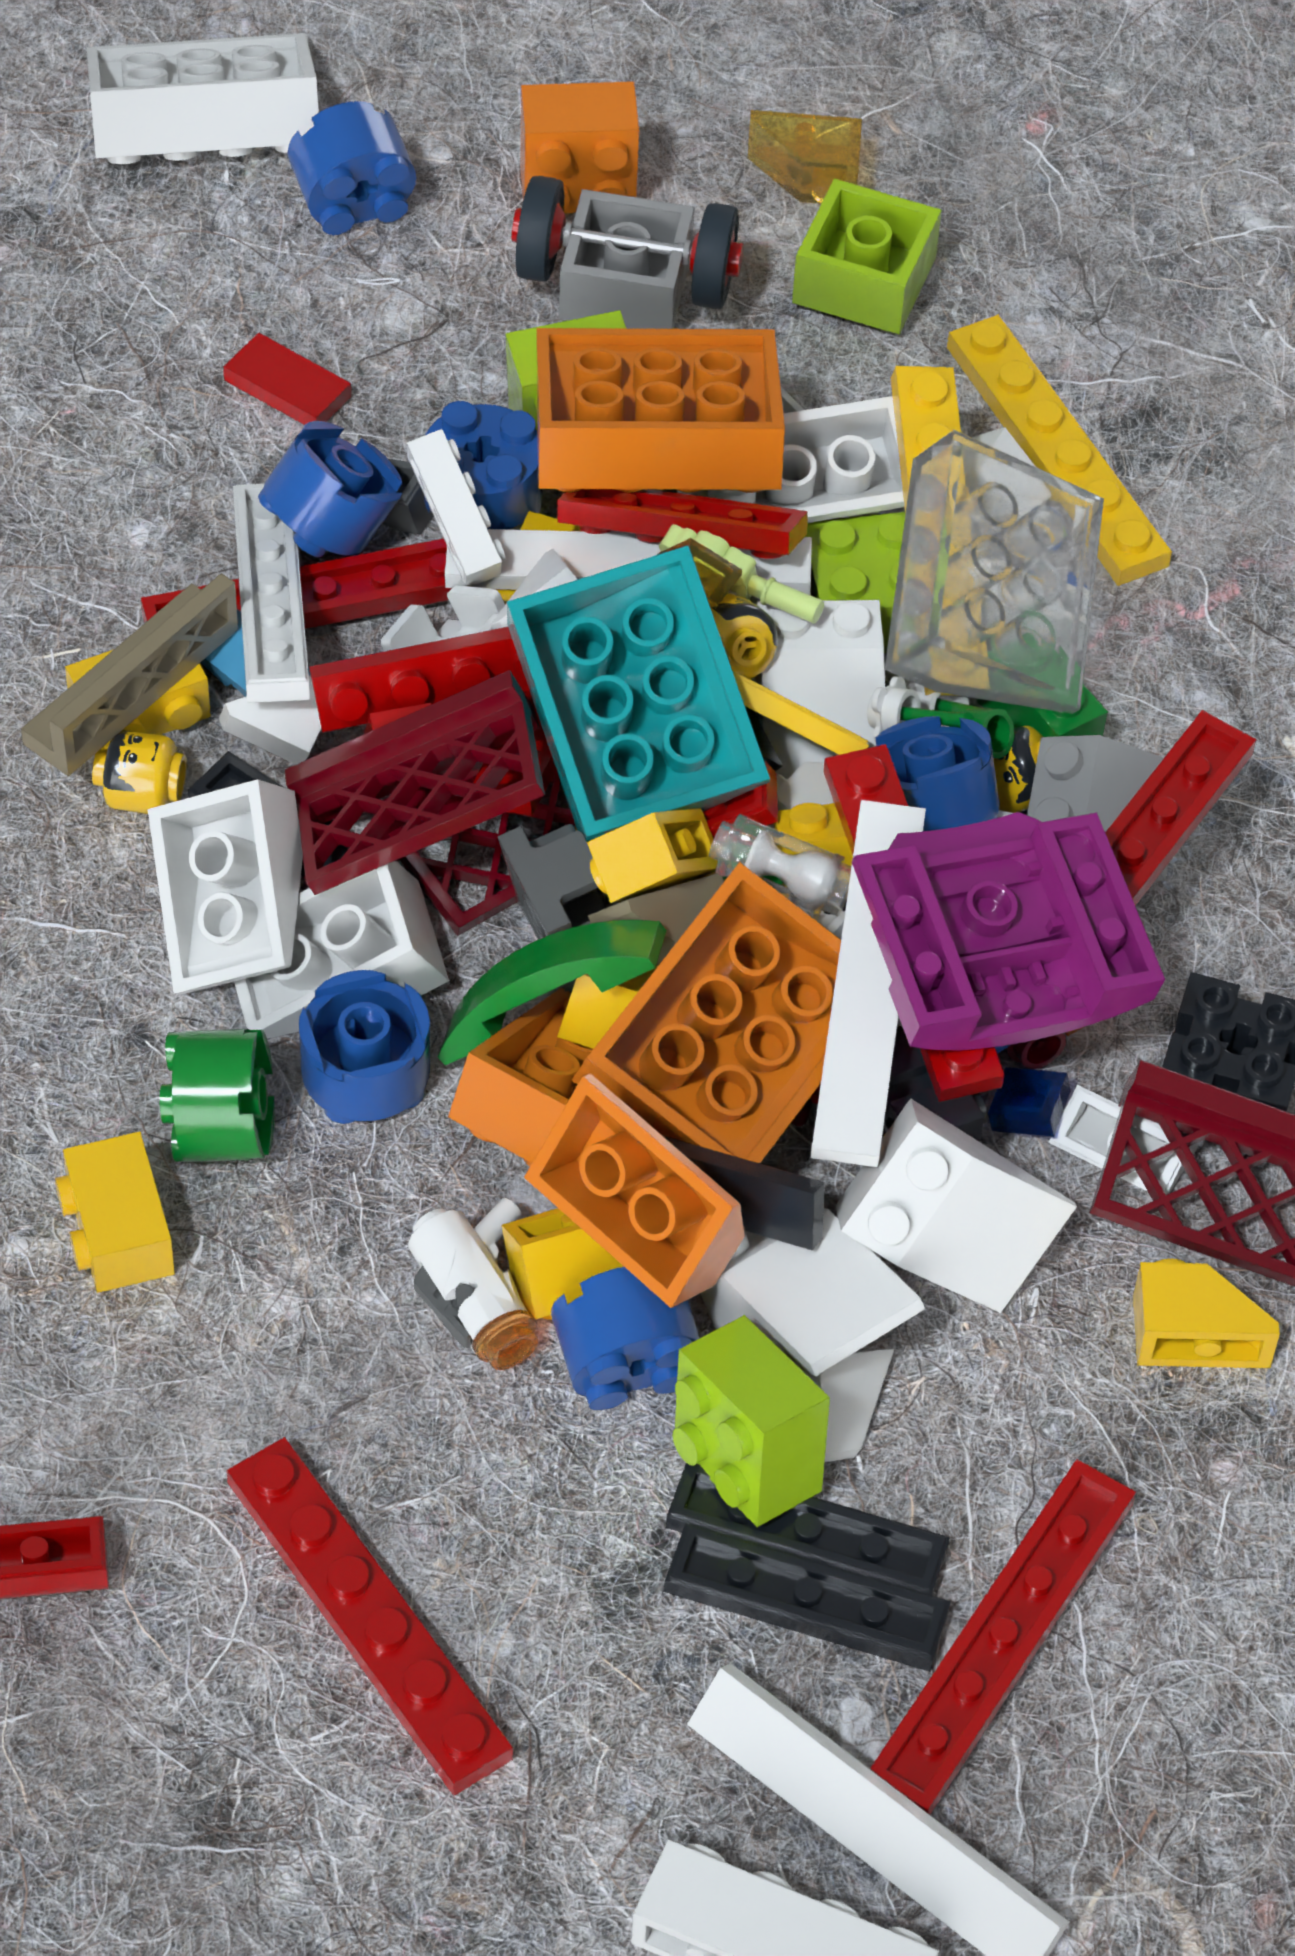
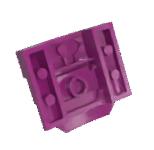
M1016 812L1003 817L954 828L898 833L888 850L854 855L852 860L853 868L873 918L871 922L872 929L892 979L889 992L910 1047L932 1050H969L999 1047L1054 1036L1098 1023L1146 1004L1155 999L1165 981L1161 967L1097 812L1045 822Z

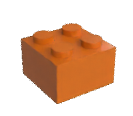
M634 81L521 85L520 171L523 200L527 186L533 176H545L563 181L564 213H576L582 189L637 197L639 123Z

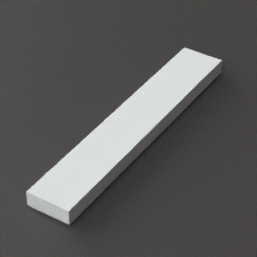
M264 484L233 486L247 703L310 700L298 546L293 538L295 532L277 515L265 509L259 502L258 495L263 489Z
M487 529L492 540L498 538L506 559L502 561L500 575L471 587L517 590L543 554L551 549L557 552L576 578L581 579L659 555V544L661 542L639 540L635 537V533L606 532L603 534H590L582 531ZM804 537L790 555L775 559L759 558L752 555L750 550L738 548L744 554L750 555L755 559L757 576L767 580L774 577L777 582L810 595L812 537ZM447 547L445 587L453 588L454 585L465 586ZM702 575L699 576L706 595L728 593L736 595V593L728 589V585L726 587H719L715 580L707 582L703 579Z
M861 800L853 858L854 855L888 850L898 833L923 832L926 809ZM852 865L811 1158L878 1167L898 1013L889 992L892 979L871 926L873 919Z
M728 1664L719 1669L687 1723L688 1726L986 1956H1049L1069 1924L1067 1919L734 1665Z

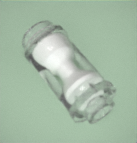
M742 814L738 815L734 824L725 821L721 823L709 852V857L718 860L716 874L728 877L737 864L741 862L795 905L807 909L820 917L824 911L837 917L841 914L847 901L852 867L844 863L845 856L821 849L753 821L750 817ZM776 844L787 849H790L792 851H795L799 854H786L782 852L776 846ZM763 876H774L780 879L785 886L765 879Z

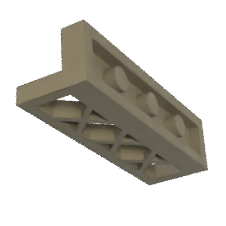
M221 573L202 590L191 583L22 727L23 745L69 777L238 630L235 582Z

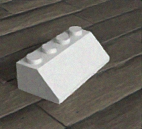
M889 396L783 413L785 436L781 490H761L755 493H745L738 490L702 489L698 492L687 493L676 489H665L668 492L808 511V523L904 507L893 397Z

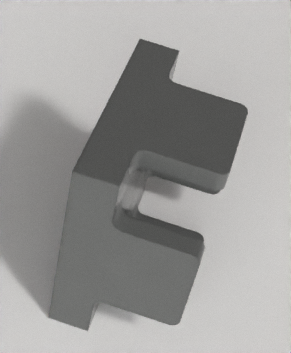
M572 824L565 825L532 841H528L521 826L497 836L518 903L537 940L572 927L591 924L588 915L607 908L602 897L596 891L564 904L598 888L590 870V860L593 857L582 832L576 831ZM572 980L562 985L561 987L565 990V992L569 991L571 993L575 980Z

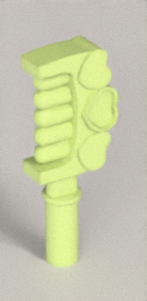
M673 524L659 544L660 554L688 545L699 576L702 575L703 579L707 582L715 580L719 587H726L728 585V589L738 596L745 597L748 600L751 596L760 599L762 605L768 604L813 624L818 621L824 608L823 600L779 583L774 577L767 580L757 576L755 559L750 555L744 554L738 548L730 547L728 542L719 536L703 530L697 534L692 529L681 528Z

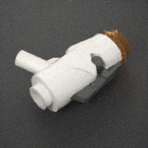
M502 1198L474 1229L462 1211L432 1210L415 1223L413 1227L414 1233L411 1235L408 1243L411 1253L420 1266V1270L413 1280L415 1291L440 1318L446 1329L462 1347H471L481 1361L489 1362L495 1370H505L520 1364L534 1352L538 1345V1338L534 1333L536 1322L523 1305L510 1271L502 1272L497 1265L499 1251L496 1243L503 1237L501 1225L519 1220L522 1216L518 1206L507 1198Z

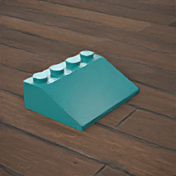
M688 545L507 601V625L577 831L582 832L587 842L653 812L701 808L703 812L770 782L766 765Z

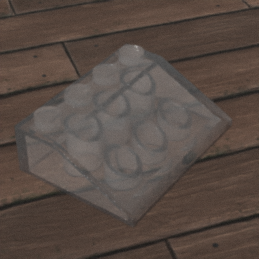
M957 430L951 431L913 458L885 670L935 692L1072 714L1080 710L1104 498Z

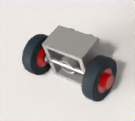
M533 176L527 186L522 208H516L512 224L511 240L516 243L517 276L539 282L548 281L555 265L557 253L563 244V246L567 247L560 269L559 319L573 320L620 310L626 328L674 329L688 268H690L692 273V303L704 308H723L728 296L731 278L739 277L743 259L744 243L737 242L739 229L738 208L731 205L709 203L704 211L700 230L693 240L694 206L582 189L574 221L566 222L563 181L551 177Z

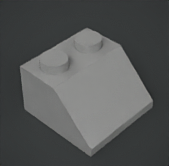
M1102 735L1041 737L1027 815L1045 822L1097 812L1106 832L1164 757ZM1168 865L1155 881L1166 880Z

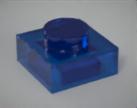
M1005 1067L1003 1085L1001 1088H997L988 1111L992 1131L1054 1137L1071 1092L1068 1074L1066 1072Z

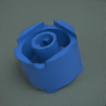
M364 101L337 104L313 116L311 119L314 126L302 137L299 130L293 135L288 146V159L310 214L321 224L325 233L339 235L348 231L356 223L378 219L381 222H393L404 216L408 211L406 200L415 187L416 171L396 123L387 110L383 114L375 110L373 103Z
M455 401L445 406L441 417L430 426L425 435L442 429L447 441L450 439L455 441L461 460L457 461L462 474L465 472L469 473L476 493L472 494L477 507L483 505L488 514L491 526L487 527V529L509 530L521 523L523 524L529 511L539 513L543 501V489H539L538 441L536 422L533 416L521 410L513 411L502 406L490 404L472 405L466 401ZM424 496L425 506H426L428 512L430 513V510H431V509H430L429 504H428V502H427V500H426V498H425V496Z
M312 421L304 425L266 480L263 489L258 495V499L265 509L277 515L295 532L293 536L295 543L306 553L315 557L324 556L326 551L340 555H358L365 550L399 501L402 493H397V490L401 486L402 480L394 465L372 444L361 438L357 445L354 446L339 437L344 428L323 421Z
M940 716L921 717L893 725L875 737L876 746L887 745L908 806L926 809L923 831L954 828L998 818L1000 801L990 734L985 727L973 720L959 718L960 728L941 727Z
M373 970L345 972L324 981L315 990V997L307 1005L306 1009L303 1007L299 1017L301 1075L309 1095L324 1109L329 1119L340 1124H349L354 1121L381 1120L399 1114L405 1109L417 1106L423 1100L425 1087L430 1075V1020L428 1009L420 994L405 983V988L387 981L385 973Z
M620 1267L597 1274L581 1282L580 1286L583 1295L571 1303L567 1304L564 1294L554 1302L551 1308V1317L573 1389L577 1394L587 1398L590 1409L606 1410L616 1407L627 1400V1392L651 1386L659 1394L675 1392L679 1349L700 1338L688 1300L670 1308L625 1267Z

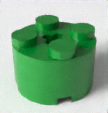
M225 1029L168 1032L165 1053L168 1070L172 1071V1084L161 1085L159 1106L162 1123L173 1124L171 1147L174 1161H239L265 1158L264 1155H269L274 1134L275 1101L274 1095L268 1096L266 1075L273 1074L270 1048L264 1030Z

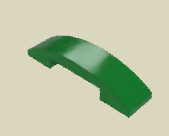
M652 920L596 922L550 934L518 949L495 964L468 990L450 1020L437 1057L446 1066L467 1056L471 1050L501 1030L508 1010L585 974L589 975L603 993L656 968L667 930L660 921Z

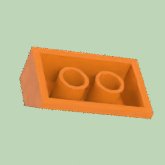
M591 1073L581 1078L524 1176L529 1183L670 1308L715 1286L745 1237L740 1203Z

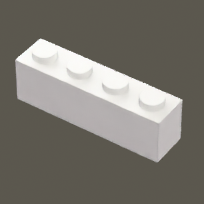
M669 1839L633 1913L631 1944L660 1956H938L939 1951L929 1947L922 1937L908 1929L890 1927L887 1930L861 1919L854 1909L842 1902L832 1899H823L819 1902L793 1891L785 1880L774 1874L763 1871L751 1874L727 1864L720 1854L706 1846L699 1844L683 1846Z

